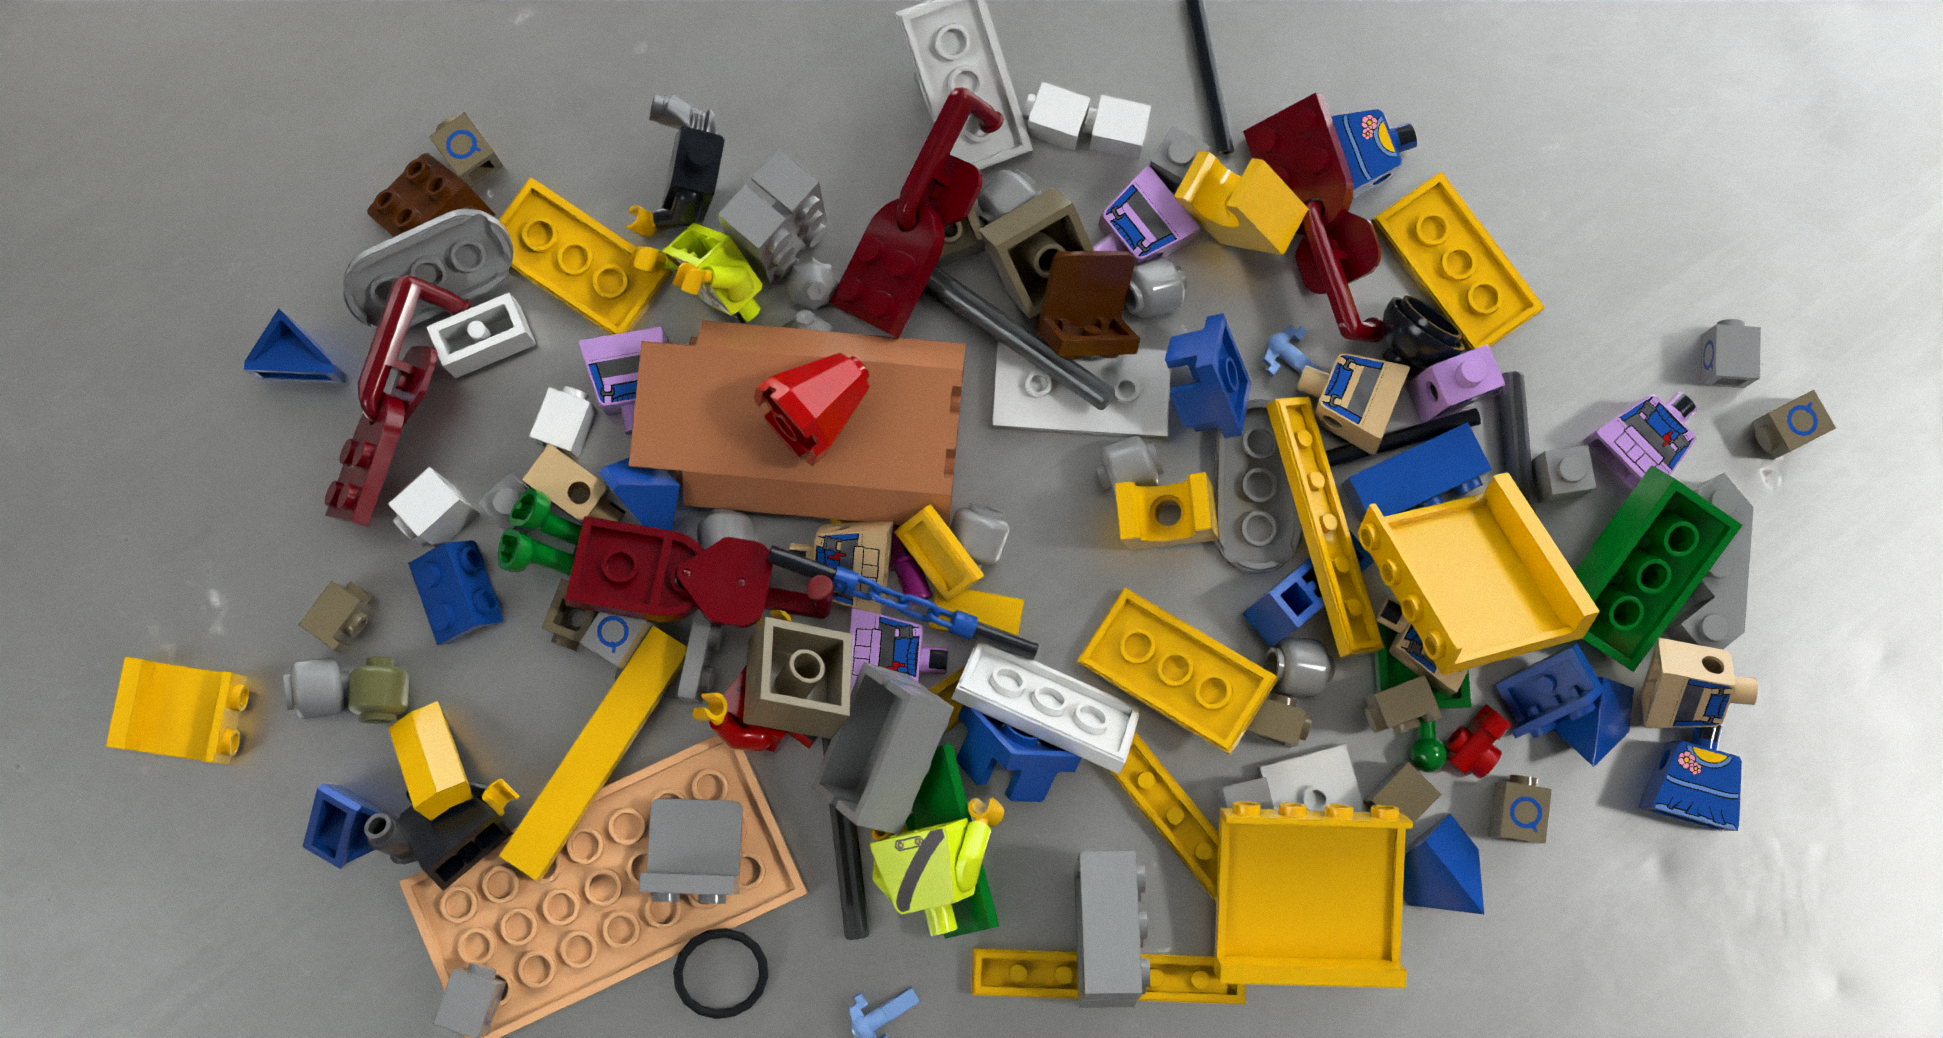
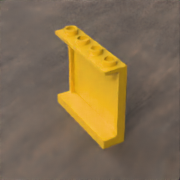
M1508 472L1494 475L1482 494L1384 517L1376 503L1370 504L1357 532L1362 547L1369 551L1380 570L1383 582L1391 588L1401 605L1403 616L1413 625L1423 642L1425 653L1435 662L1442 676L1582 639L1600 612Z
M1236 801L1233 802L1232 808H1220L1214 972L1219 982L1224 984L1406 988L1407 969L1400 962L1405 836L1406 829H1413V821L1403 813H1399L1398 807L1390 805L1371 806V812H1353V806L1326 804L1325 811L1307 810V805L1301 803H1279V810L1261 809V804L1257 802Z

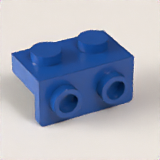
M474 540L443 543L408 563L437 645L450 644L480 627L494 626L503 622L497 596L493 591L485 569L483 557Z
M1577 643L1511 674L1495 684L1518 723L1511 730L1515 739L1527 733H1530L1532 738H1537L1557 726L1555 720L1568 715L1571 720H1576L1590 713L1596 708L1593 702L1605 691Z

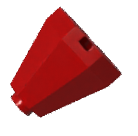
M837 353L770 376L756 387L754 400L758 407L765 402L767 403L770 411L764 415V418L768 425L793 454L801 457L807 452L809 455L806 462L814 466L827 455L870 387L867 379L870 376L864 364L857 357L852 356L849 358L842 353Z

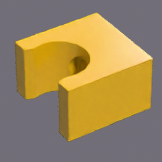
M1198 151L1173 196L1219 244L1284 255L1308 211L1305 204L1264 160L1252 158L1241 177L1228 170L1213 154L1204 151Z
M1206 472L1189 474L1184 482L1162 486H1137L1135 482L1115 483L1120 539L1131 551L1219 540L1213 485ZM1176 505L1180 507L1181 517L1175 525L1164 526L1160 524L1159 514L1165 506Z

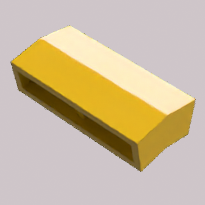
M438 701L411 711L388 727L413 808L432 821L449 808L473 798L447 719Z

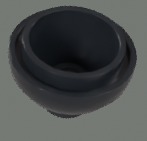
M1405 295L1403 299L1393 297L1389 301L1383 314V332L1389 346L1382 355L1385 361L1409 366L1410 370L1407 376H1411L1417 367L1429 368L1463 352L1464 345L1460 341L1462 333L1440 312L1409 295Z

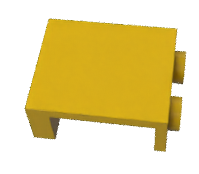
M125 656L106 747L229 765L230 758L236 754L240 743V732L237 729L240 711L246 708L249 699V687L246 685L247 676L225 671L217 672L157 663Z

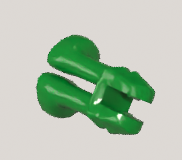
M529 488L514 504L509 515V522L522 529L538 532L576 546L573 554L567 553L534 540L522 532L507 529L500 538L497 556L498 565L501 569L509 572H521L529 564H535L570 577L582 526L550 511L551 501L549 497L542 491Z

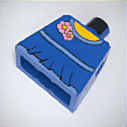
M1379 109L1331 116L1352 175L1353 199L1393 178L1402 166V159L1399 153L1417 147V137L1413 126L1410 123H1406L1389 129L1384 113Z
M1723 726L1693 727L1690 743L1681 740L1666 742L1640 800L1639 809L1718 831H1738L1742 761L1739 756L1718 751Z

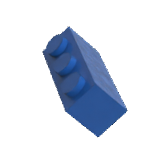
M1467 422L1350 476L1341 486L1361 524L1370 504L1376 503L1384 517L1410 511L1414 508L1419 509L1444 503L1441 496L1456 490L1458 496H1462L1482 486L1483 483L1480 478L1491 471L1492 468Z

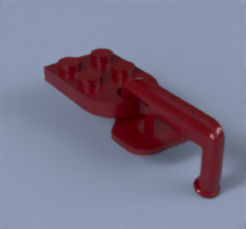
M964 87L955 88L949 94L901 189L900 198L887 203L871 219L829 302L898 339L941 256L945 238L944 228L968 216L982 188L983 178L980 170L973 164L950 155V152L969 115L979 121V127L984 133L997 131L1004 121L1003 115L1000 112L995 111L991 105Z
M1315 92L1244 130L1243 133L1252 158L1264 160L1308 208L1295 233L1303 235L1296 251L1295 259L1304 285L1313 293L1327 294L1342 337L1348 340L1375 343L1384 338L1383 321L1379 318L1371 317L1361 322L1348 284L1375 271L1381 260V247L1373 224L1366 218L1348 212L1354 191L1352 175L1324 95Z
M411 275L400 276L392 284L357 383L358 398L363 414L353 438H349L341 450L339 461L343 466L338 481L334 480L327 490L325 505L328 506L325 516L361 526H369L402 428L427 392L437 362V350L430 346H413L408 350L402 361L397 360L418 299L449 312L451 316L468 310L471 306L469 299L464 300L447 289ZM393 369L398 371L390 395L383 392L389 373Z
M584 516L565 603L568 607L658 622L681 620L699 609L711 623L746 628L756 624L763 616L764 610H782L792 615L825 619L830 615L832 609L833 582L825 575H817L808 582L807 593L771 588L769 583L773 564L766 562L769 549L757 541L725 537L704 550L696 540L680 532Z

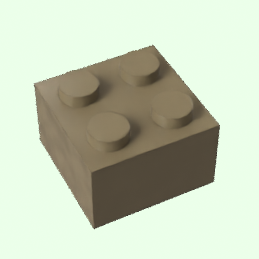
M1055 187L1050 188L978 230L1011 300L1030 319L1041 313L1051 264L1055 254L1061 251H1094L1073 202Z
M764 617L748 641L743 723L831 739L850 716L852 634Z

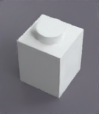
M1041 82L1037 96L1029 94L1022 114L1023 119L1028 120V136L1075 151L1089 112L1091 98Z
M1101 94L1098 109L1089 108L1084 133L1092 135L1089 149L1139 160L1152 105Z
M564 386L561 392L549 387L529 437L539 446L546 448L548 444H551L563 454L579 459L598 411L591 402L587 401L589 395L580 390Z

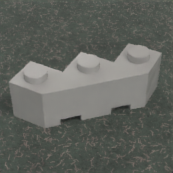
M1725 473L1704 482L1694 492L1737 520L1743 526L1691 594V598L1696 604L1669 624L1664 631L1671 640L1722 650L1745 632L1754 508Z

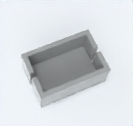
M779 148L751 177V180L775 199L776 202L770 206L748 186L744 185L718 213L725 235L731 237L753 271L770 286L778 277L781 280L785 279L791 273L792 265H797L798 263L796 254L800 250L803 251L807 245L810 248L814 247L827 231V227H825L827 218L819 181Z
M864 662L850 695V716L832 737L811 788L830 804L836 805L835 808L855 825L900 835L905 821L912 811L914 800L923 779L930 769L931 761L940 739L948 727L949 718L954 707L933 692L927 691L926 687L907 674Z
M1080 851L1074 869L1079 1008L1134 1007L1140 996L1145 994L1146 987H1150L1149 958H1141L1140 949L1143 948V940L1148 938L1147 912L1139 911L1138 902H1141V893H1145L1146 888L1144 864L1136 863V851Z

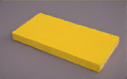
M1442 171L1371 220L1376 232L1434 309L1444 315L1462 333L1460 341L1467 352L1484 345L1492 347L1545 309V306Z
M532 177L527 180L499 218V221L506 227L512 239L514 253L510 268L609 335L633 331L673 275L670 269H664L658 261H656L653 274L630 267L629 262L635 248L634 245Z
M1124 587L1077 660L1079 665L1231 756L1278 681L1276 675Z

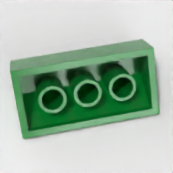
M1651 465L1574 570L1575 575L1600 611L1582 639L1634 672L1743 525L1674 477Z
M952 743L937 747L930 769L925 775L914 800L913 813L906 819L908 831L967 818L968 823L972 822ZM983 861L977 884L975 885L974 895L952 904L958 929L944 933L945 939L999 926Z

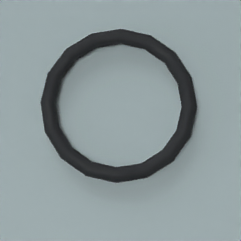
M728 928L707 930L692 938L679 952L673 969L675 990L683 1004L698 1015L713 1019L735 1017L750 1009L762 996L768 980L767 958L759 944L743 932ZM728 938L739 941L752 951L758 962L759 978L754 991L745 1001L732 1008L713 1009L702 1006L690 997L684 986L683 969L687 957L697 946L711 939Z

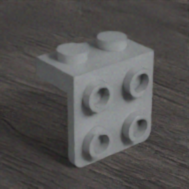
M699 609L690 616L677 621L658 622L648 620L655 627L687 646L684 665L663 697L702 704L703 699L701 695L710 693L715 669L710 667L713 649L719 650L724 625L709 622ZM619 667L616 670L615 681L623 671Z
M654 800L650 807L647 872L640 873L639 892H652V902H679L680 893L698 894V903L726 904V895L739 894L743 821L742 805L737 801Z

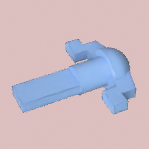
M1290 325L1281 332L1273 334L1267 341V348L1262 359L1269 366L1265 372L1271 377L1275 375L1281 367L1275 361L1277 356L1301 375L1306 365L1323 371L1289 342L1291 338L1297 342L1301 341L1307 330L1302 326L1296 330Z
M910 986L865 1016L861 1009L868 1005L866 999L861 992L854 995L853 998L856 1003L848 1007L852 1022V1033L856 1038H877L874 1033L876 1030L920 1002L912 987ZM884 1034V1035H882V1036L879 1037V1038H888V1037H887L886 1034Z

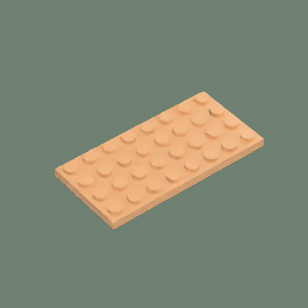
M718 735L603 787L540 882L499 857L513 834L444 891L424 870L399 881L444 992L452 970L460 967L468 968L470 962L480 963L496 969L495 978L507 981L488 1035L482 1038H501L678 955L692 938L707 930L733 929L808 894L745 750L731 749ZM654 800L737 801L742 805L743 821L739 894L726 895V904L698 903V894L680 893L679 902H652V892H639L640 873L647 872L650 807ZM516 827V828H514V829H512V830H510V831L514 834V832L516 831V829H517L518 827ZM463 1035V1038H472V1037Z

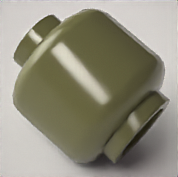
M367 658L366 666L355 668L349 675V710L359 715V722L390 724L397 722V716L404 714L409 708V673L401 667L394 666L393 658Z

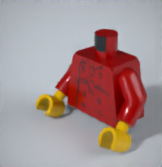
M771 610L770 613L773 618L792 622L787 612ZM759 620V622L757 623V628L762 622V620ZM747 665L723 695L720 693H705L701 695L702 699L708 703V709L699 707L693 710L694 719L697 721H709V726L731 749L760 752L765 749L774 752L787 734L810 749L818 738L816 736L743 723Z

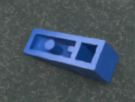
M1349 530L1360 569L1363 572L1374 560ZM1311 557L1242 613L1270 648L1297 630L1324 606Z

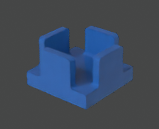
M1221 313L1208 316L1205 327L1202 330L1171 337L1165 362L1169 369L1187 365L1193 379L1199 381L1176 386L1171 389L1170 398L1182 426L1186 428L1193 426L1196 432L1220 427L1224 439L1242 435L1252 383L1225 315Z
M963 705L959 712L958 719L967 727L968 733L957 755V763L976 785H987L997 762L1005 770H1015L1005 791V795L1010 801L1042 802L1056 774L1059 772H1075L1082 758L966 705Z

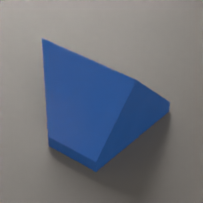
M279 308L244 362V370L258 380L345 383L346 374L313 337Z
M629 458L607 465L598 472L643 526L672 531L680 485L667 470L630 467Z
M1597 677L1605 691L1593 702L1596 708L1576 720H1571L1568 715L1555 720L1557 726L1553 729L1593 767L1630 731L1634 688L1605 677Z
M322 783L316 791L302 847L341 869L346 863L375 850L369 845L368 838L364 832L365 823L371 816L377 813H384L398 823L399 818L342 785Z
M1448 813L1405 848L1403 900L1407 905L1484 915L1479 849L1452 815Z

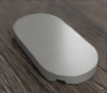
M457 209L445 213L358 254L350 262L344 274L343 296L346 306L358 321L370 327L371 324L377 327L392 284L403 275L415 276L447 289L464 300H471L499 286L508 275L514 253L511 236L502 222L487 212L477 209ZM418 299L409 328L443 313L445 310Z
M1264 399L1248 400L1241 436L1224 439L1220 427H1218L1215 436L1214 500L1219 540L1215 541V544L1221 556L1231 566L1250 574L1270 573L1283 567L1300 547L1303 536L1302 526L1266 404L1271 401Z

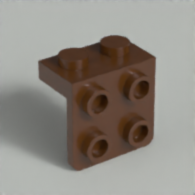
M423 153L417 159L411 161L406 166L404 172L387 189L381 191L376 196L374 202L367 210V214L393 237L457 209H477L493 216L496 215L467 183L429 153Z
M1061 251L1055 254L1051 264L1037 332L1056 355L1065 359H1078L1080 356L1099 355L1104 358H1116L1119 355L1137 354L1140 338L1122 319L1135 265V258L1129 252Z

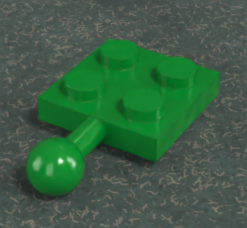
M1377 622L1384 646L1383 649L1374 652L1377 693L1419 676L1389 652L1390 646L1398 632ZM1469 670L1457 693L1445 696L1430 685L1439 709L1472 707ZM1420 716L1418 719L1421 726L1417 727L1418 740L1411 747L1410 757L1417 769L1431 773L1443 767L1447 759V751L1443 743L1436 738L1435 721L1424 724Z

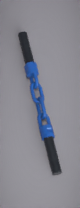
M774 545L770 547L766 562L808 578L825 575L832 580L833 590L848 596L853 595L863 600H873L899 610L904 615L923 622H933L948 628V632L967 640L974 638L1032 660L1037 653L1039 646L1037 642L977 621L978 617L957 609L955 612L938 607L931 601L910 594L904 595L879 585L874 580L860 576L857 572L838 565L834 568ZM858 582L870 586L868 594L856 590ZM881 593H884L889 596L895 597L898 600L897 602H894L886 598L880 597ZM910 601L927 607V615L908 609ZM941 614L951 619L948 622L938 617Z

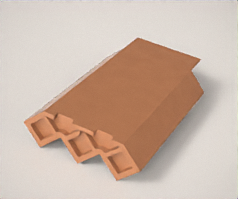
M702 320L698 337H691L689 345L641 341L629 466L675 470V480L680 487H683V506L861 522L893 521L894 525H903L923 508L931 504L949 527L966 344ZM837 353H842L849 358L855 356L864 364L869 372L870 377L867 379L870 387L827 455L814 466H811L806 462L809 455L807 452L801 457L793 454L768 425L764 415L770 409L766 402L758 407L754 400L756 387L770 376Z

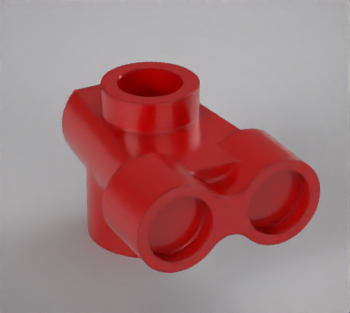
M1487 704L1475 715L1474 721L1468 728L1460 726L1451 734L1446 742V747L1450 749L1447 753V759L1464 774L1470 771L1477 778L1486 776L1498 763L1502 751L1493 743L1497 739L1500 740L1512 726L1510 722Z

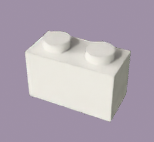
M510 292L427 326L442 366L455 379L536 345L521 306Z
M430 467L388 504L398 515L392 520L394 524L410 540L415 539L422 547L427 543L438 547L443 543L450 542L480 515L448 480Z

